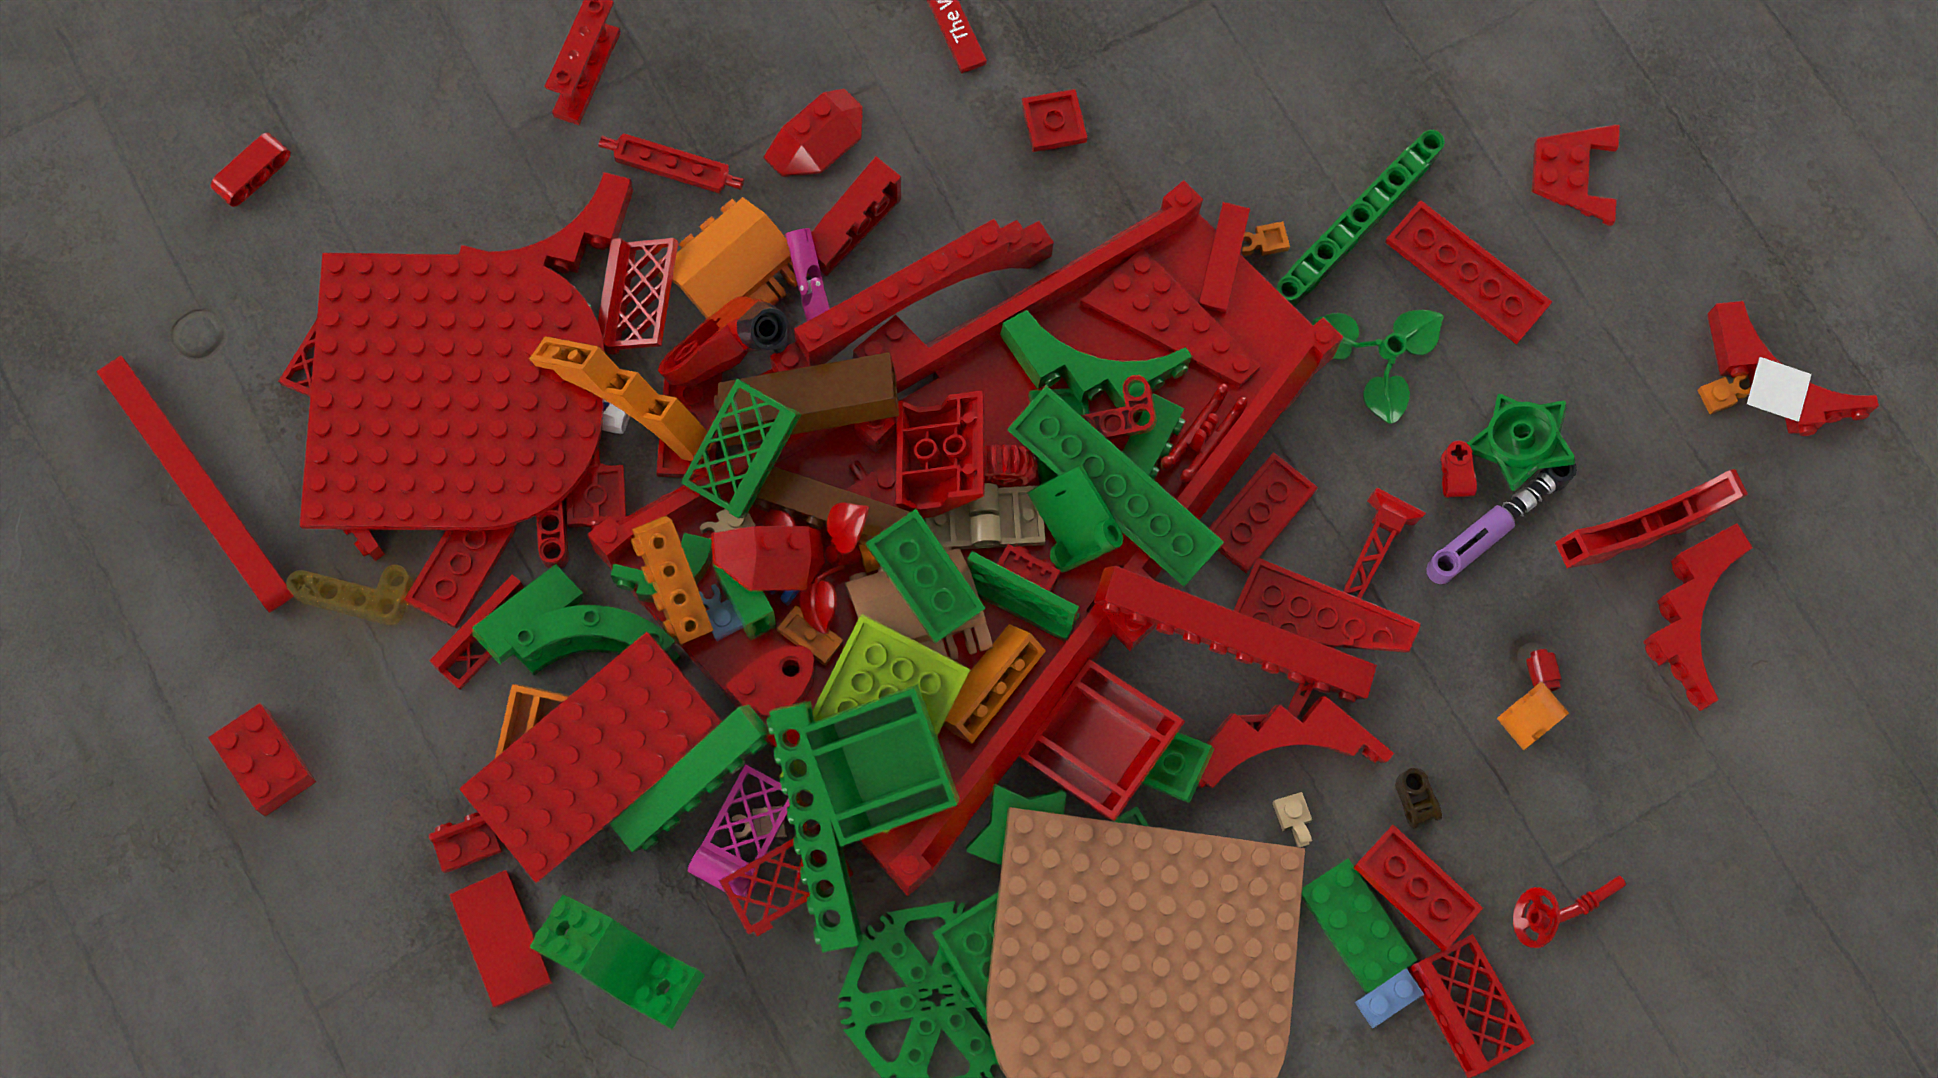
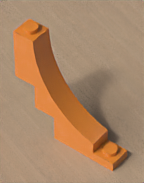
M545 336L529 358L535 366L554 370L563 380L590 391L624 411L653 432L683 460L692 461L708 433L677 398L658 394L638 372L619 369L598 346ZM710 443L707 449L708 453L714 443Z

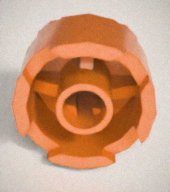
M1541 681L1497 717V719L1519 746L1525 750L1566 717L1569 712Z

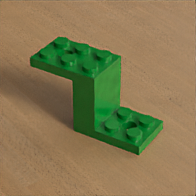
M564 894L555 903L550 915L542 928L538 930L535 939L530 945V948L568 968L616 1000L671 1030L705 976L698 969L660 951L616 920ZM670 986L669 990H668L667 993L664 995L665 990Z

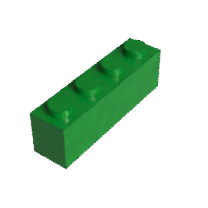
M1153 393L1157 417L1155 427L1147 433L1130 436L1122 453L1155 481L1160 471V468L1156 467L1161 458L1168 456L1173 444L1169 442L1173 434L1179 436L1186 420L1182 419L1185 408ZM1143 411L1137 425H1146L1150 421V413Z

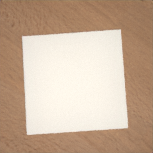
M1759 357L1747 404L1799 422L1811 374Z

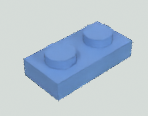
M1406 968L1357 1000L1355 1004L1370 1026L1374 1028L1424 993Z

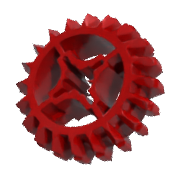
M1005 444L984 445L985 483L995 484L998 488L1029 486L1036 481L1038 470L1036 456L1029 449L1023 446L1017 447L1016 445Z

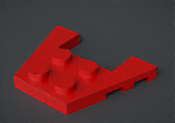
M1615 124L1537 138L1534 144L1532 193L1562 206L1567 204L1580 210V213L1587 217L1592 215L1603 220L1602 223L1613 226L1616 218V199L1588 195L1590 149L1616 152L1619 147L1620 125Z

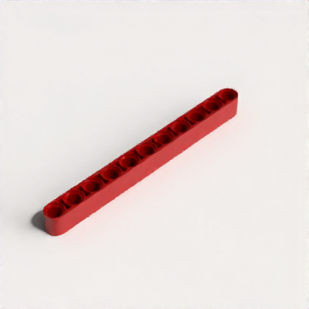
M122 355L96 371L266 610L272 613L295 597Z

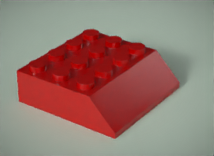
M1088 659L1022 751L1020 757L1030 767L1087 806L1115 821L1185 721Z

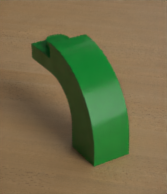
M684 533L681 545L697 585L710 566L713 557L712 543L709 538ZM613 564L611 577L618 588L627 591H633L634 588H637L636 594L639 601L654 602L652 595L656 593L653 583H647L642 570Z

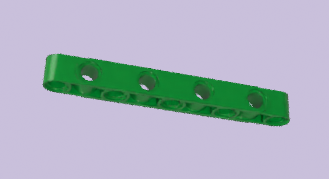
M1432 129L1422 133L1296 261L1288 273L1279 281L1276 290L1294 307L1306 295L1311 293L1422 178L1439 157L1445 143L1444 136L1439 131ZM1425 144L1433 146L1434 149L1427 148ZM1390 180H1394V181L1398 182L1400 185H1399V186L1393 185V184L1390 182ZM1354 217H1361L1365 222H1358ZM1318 254H1326L1329 259H1322ZM1282 291L1291 292L1293 297H1286Z

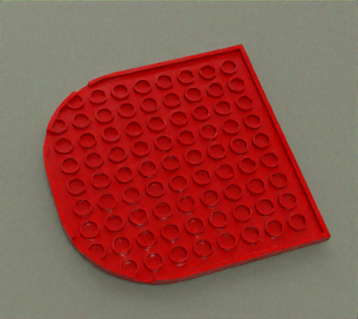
M322 253L300 527L302 529L496 530L517 525L516 523L534 516L539 517L563 501L586 475V470L594 454L596 455L602 435L604 399L584 388L563 380L552 369L535 366L529 358L545 336L598 346L605 353L603 337L597 319L584 297L572 284L553 270L539 263L513 256Z

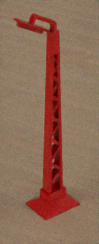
M1377 487L1367 500L1377 510L1371 522L1374 525L1342 591L1347 594L1358 592L1356 597L1359 599L1362 598L1395 535L1397 536L1401 532L1404 524L1415 526L1426 514V512ZM1378 527L1390 532L1384 546H1382L1376 532ZM1373 541L1378 554L1364 557ZM1375 561L1366 577L1362 564ZM1358 571L1362 585L1350 588ZM1309 682L1307 686L1298 684L1287 708L1296 718L1313 689V684ZM1267 714L1238 716L1254 728L1253 723H1261Z

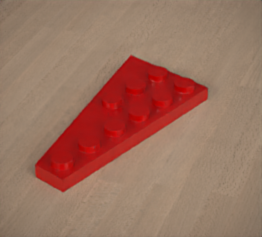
M1143 248L1081 299L1080 305L1088 309L1092 308L1102 313L1103 317L1127 326L1131 332L1166 350L1170 349L1176 352L1186 347L1192 355L1191 363L1193 361L1207 368L1211 374L1238 388L1261 368V365Z

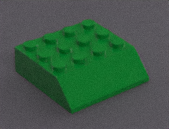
M918 684L830 715L798 729L840 846L958 805L960 801Z

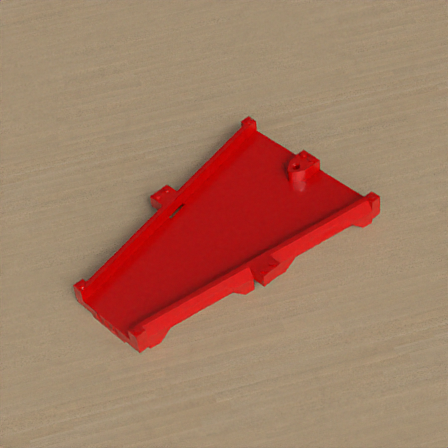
M1183 180L1163 197L1160 210L929 343L924 344L895 314L853 349V359L890 352L896 370L897 394L933 373V381L899 400L918 408L941 405L948 395L983 391L984 445L1005 444L1016 445L1017 447L1023 446L1028 449L1007 429L1029 405V391L1037 390V388L1001 338L1002 324L1028 310L1039 325L1057 340L1079 352L1097 358L1122 362L1145 361L1174 353L1170 349L1166 350L1131 332L1127 326L1103 317L1102 313L1080 305L1081 299L1143 248L1199 303L1216 232L1199 214L1203 198ZM1241 254L1239 255L1226 314L1209 309L1205 310L1261 365L1260 370L1238 388L1211 374L1207 368L1192 361V363H1189L1188 371L1176 379L1171 377L1165 380L1162 387L1152 392V395L1154 393L1185 408L1182 419L1186 420L1179 436L1173 434L1169 442L1173 444L1172 449L1210 401L1220 384L1227 385L1228 392L1214 413L1219 417L1216 429L1226 418L1237 398L1243 396L1248 401L1242 415L1189 483H1183L1180 480V475L1184 469L1188 468L1198 454L1192 448H1187L1171 470H1163L1161 468L1162 458L1156 466L1160 468L1155 482L1199 520L1281 413L1285 412L1296 401L1313 376L1334 358L1343 339V336L1324 317L1313 326ZM1061 376V379L1049 388L1069 389V386ZM1105 391L1099 398L1093 401L1088 399L1090 413L1116 408ZM1141 411L1135 416L1136 424L1138 423L1143 411ZM897 416L891 417L896 422V434L876 453L855 434V424L791 435L774 467L843 490L852 486L858 480L848 468L855 460H859L867 473L876 471L889 462L896 471ZM1111 417L1106 423L1107 430L1111 432L1117 431L1121 426V419ZM1130 436L1109 441L1122 452ZM763 440L750 446L749 450L760 448ZM757 452L751 454L752 460L754 459ZM746 455L731 459L735 476L746 474L749 468ZM726 461L712 468L716 482L730 478ZM1038 470L1036 474V481L1031 483V485L1029 486L1040 485ZM708 472L691 480L700 486L711 484ZM743 478L737 480L738 487ZM732 481L717 485L720 498L730 503L735 494ZM683 485L618 522L610 515L589 532L588 537L594 551L611 570L613 564L642 570V567L646 565L642 555L637 556L633 548L631 539H634L635 536L632 529L667 516L674 524L680 543L684 533L711 538V534L715 532L708 530L702 533L700 526L705 522H718L716 513L725 508ZM712 487L706 488V490L713 493ZM752 505L749 514L755 526H762L763 518L768 512ZM796 518L794 521L796 526H809L805 523V520ZM1044 522L1045 545L1022 547L1026 548L1031 553V556L1039 560L1046 559L1051 561V548L1057 542ZM823 527L822 530L815 529L822 533L824 545L832 544L831 540L833 537L830 536L826 527ZM1123 532V543L1120 547L1068 572L1060 571L1059 580L1050 592L1078 606V613L1080 614L1066 643L979 597V600L985 607L983 612L992 643L996 641L1008 624H1011L1031 633L1046 651L973 743L952 734L944 725L942 726L937 738L960 799L958 805L891 828L888 834L880 832L856 841L867 854L869 853L907 896L914 892L929 877L931 878L960 838L970 819L992 792L993 785L999 783L1088 659L1096 662L1109 645L1113 634L1131 651L1157 627L1148 622L1146 625L1134 623L1129 620V615L1121 612L1120 615L1105 612L1102 610L1103 605L1095 604L1094 602L1104 568L1117 566L1154 581H1158L1165 571ZM1006 547L960 549L966 563L971 551L997 564ZM824 550L825 563L812 580V583H815V578L818 575L834 567V565L826 560V550ZM712 557L710 566L697 584V588L705 599H712L715 594L711 586L715 584L720 590V602L723 603L727 598L717 582ZM862 557L856 565L844 566L843 571L836 572L822 580L830 582L837 595L836 611L829 630L843 639V644L826 666L814 658L810 649L804 646H797L778 632V627L795 606L800 608L799 598L801 590L789 606L781 602L780 598L784 591H777L774 595L763 591L774 611L776 628L751 641L742 628L719 641H716L712 632H709L683 644H679L677 641L676 643L707 678L716 684L736 708L750 705L767 727V717H770L769 711L775 708L811 701L813 710L858 621L852 600L847 596L845 583L850 581V576L866 572ZM874 570L866 574L867 576L878 573V570ZM634 588L631 591L633 596L664 629L663 622L666 621L663 610L658 611L654 602L639 601L636 594L637 588ZM971 628L977 653L970 654L967 651L962 632L952 635L958 649V658L954 659V661L972 670L988 649L979 650ZM943 638L942 640L947 653V657L950 658L945 640ZM793 665L798 667L799 673L794 677L784 675L783 671L787 666ZM789 729L787 738L789 742L796 744L800 734L794 729ZM770 734L765 740L773 748L777 747L775 735Z

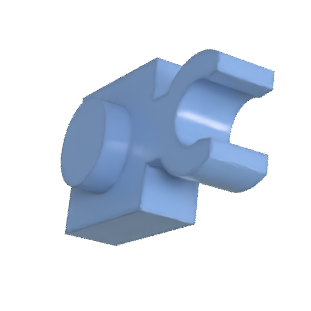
M714 584L711 586L715 594L712 599H705L701 591L699 593L704 607L709 608L706 612L714 630L711 632L716 641H719L742 629L743 626L729 600L723 603L720 602V590Z

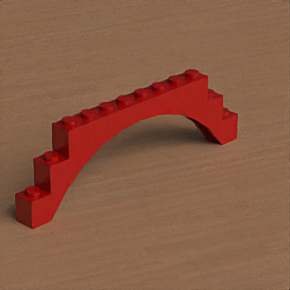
M992 219L794 328L795 342L788 345L782 352L770 355L772 368L760 375L826 364L856 339L909 305L941 289L981 274L1009 268L1030 269L1052 256L1054 242L1040 221L1023 229L1018 220L1000 228L996 220Z

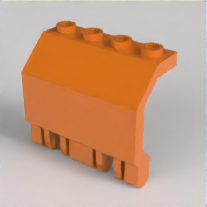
M742 197L735 202L732 198L720 208L723 212L722 215L716 220L711 216L699 226L702 231L696 237L689 234L678 244L681 249L676 254L672 282L683 290L706 319L736 297L756 298L771 303L774 306L779 302L778 298L782 299L786 296L784 288L773 277L777 272H780L791 286L796 287L798 285L786 237L763 211ZM660 272L658 276L663 280V273Z

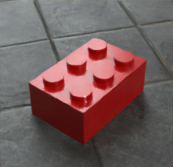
M261 703L208 737L255 810L263 816H267L317 782L270 711Z

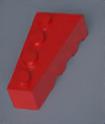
M877 156L873 158L830 211L823 216L813 231L811 230L820 271L826 276L901 201V176Z

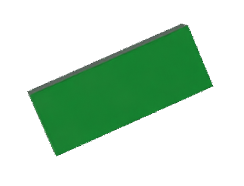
M555 564L472 627L473 636L501 664L516 653L513 647L504 639L507 634L526 621L543 613L559 608L576 606L582 601L583 593Z

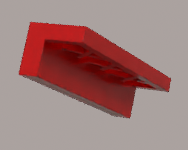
M513 574L429 660L434 668L459 690L492 657L488 651L483 655H472L471 646L477 640L473 636L472 627L524 588L521 581ZM467 661V672L459 680L448 671L455 662Z

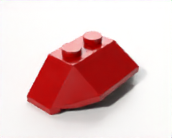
M844 88L823 92L781 128L763 156L764 160L782 177L822 173L861 140L863 106Z
M752 526L711 534L713 564L719 569H723L748 591L806 590L825 563L822 533L809 526Z

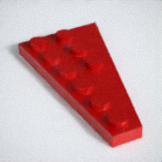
M1258 557L1233 610L1330 647L1410 653L1421 628V623Z

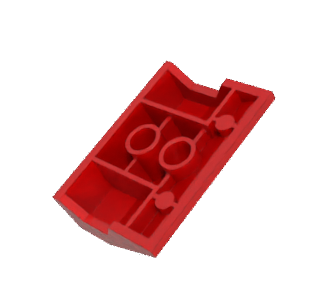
M975 391L948 395L941 405L920 408L907 402L899 401L896 467L897 507L909 512L916 509L924 519L936 517L984 497V392Z

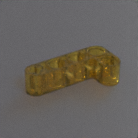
M391 565L384 569L377 589L304 570H298L290 574L286 585L290 593L301 603L385 625H394L400 622L404 616L407 607L404 598L412 587L413 580L404 567ZM395 577H404L402 584L396 587L391 586V582ZM307 583L312 589L306 588L304 586ZM338 589L337 595L334 598L325 599L328 591ZM361 596L366 597V601L362 606H353L355 599ZM386 604H395L392 612L382 614V609Z

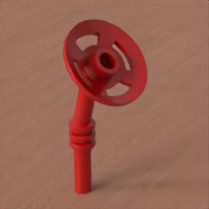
M1617 876L1594 892L1588 891L1586 895L1577 898L1575 904L1563 909H1559L1557 899L1549 890L1541 887L1530 888L1520 896L1514 909L1513 926L1515 934L1519 941L1527 947H1544L1554 938L1559 923L1580 914L1587 915L1589 911L1594 910V907L1598 908L1601 901L1626 886V883L1621 876ZM1542 896L1547 897L1551 901L1552 909L1549 905L1543 903ZM1531 900H1532L1533 903L1531 904V906L1529 907V909H1528V911H1527L1526 918H1524L1526 908H1527L1528 904H1529V903L1531 902ZM1531 927L1535 933L1539 934L1537 941L1529 937L1526 929Z

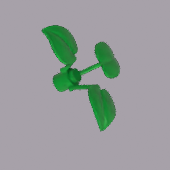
M1430 310L1407 311L1395 320L1393 324L1394 333L1389 334L1383 340L1377 339L1375 341L1359 343L1354 342L1359 336V327L1351 316L1343 313H1331L1314 318L1312 321L1313 326L1324 317L1343 336L1333 359H1346L1351 354L1352 347L1378 346L1381 357L1388 360L1383 374L1384 378L1374 377L1370 379L1364 387L1363 398L1366 406L1372 413L1388 424L1395 423L1407 408L1410 392L1408 384L1403 377L1392 376L1389 378L1390 370L1396 362L1395 359L1405 350L1413 355H1425L1434 349L1439 340L1444 315Z

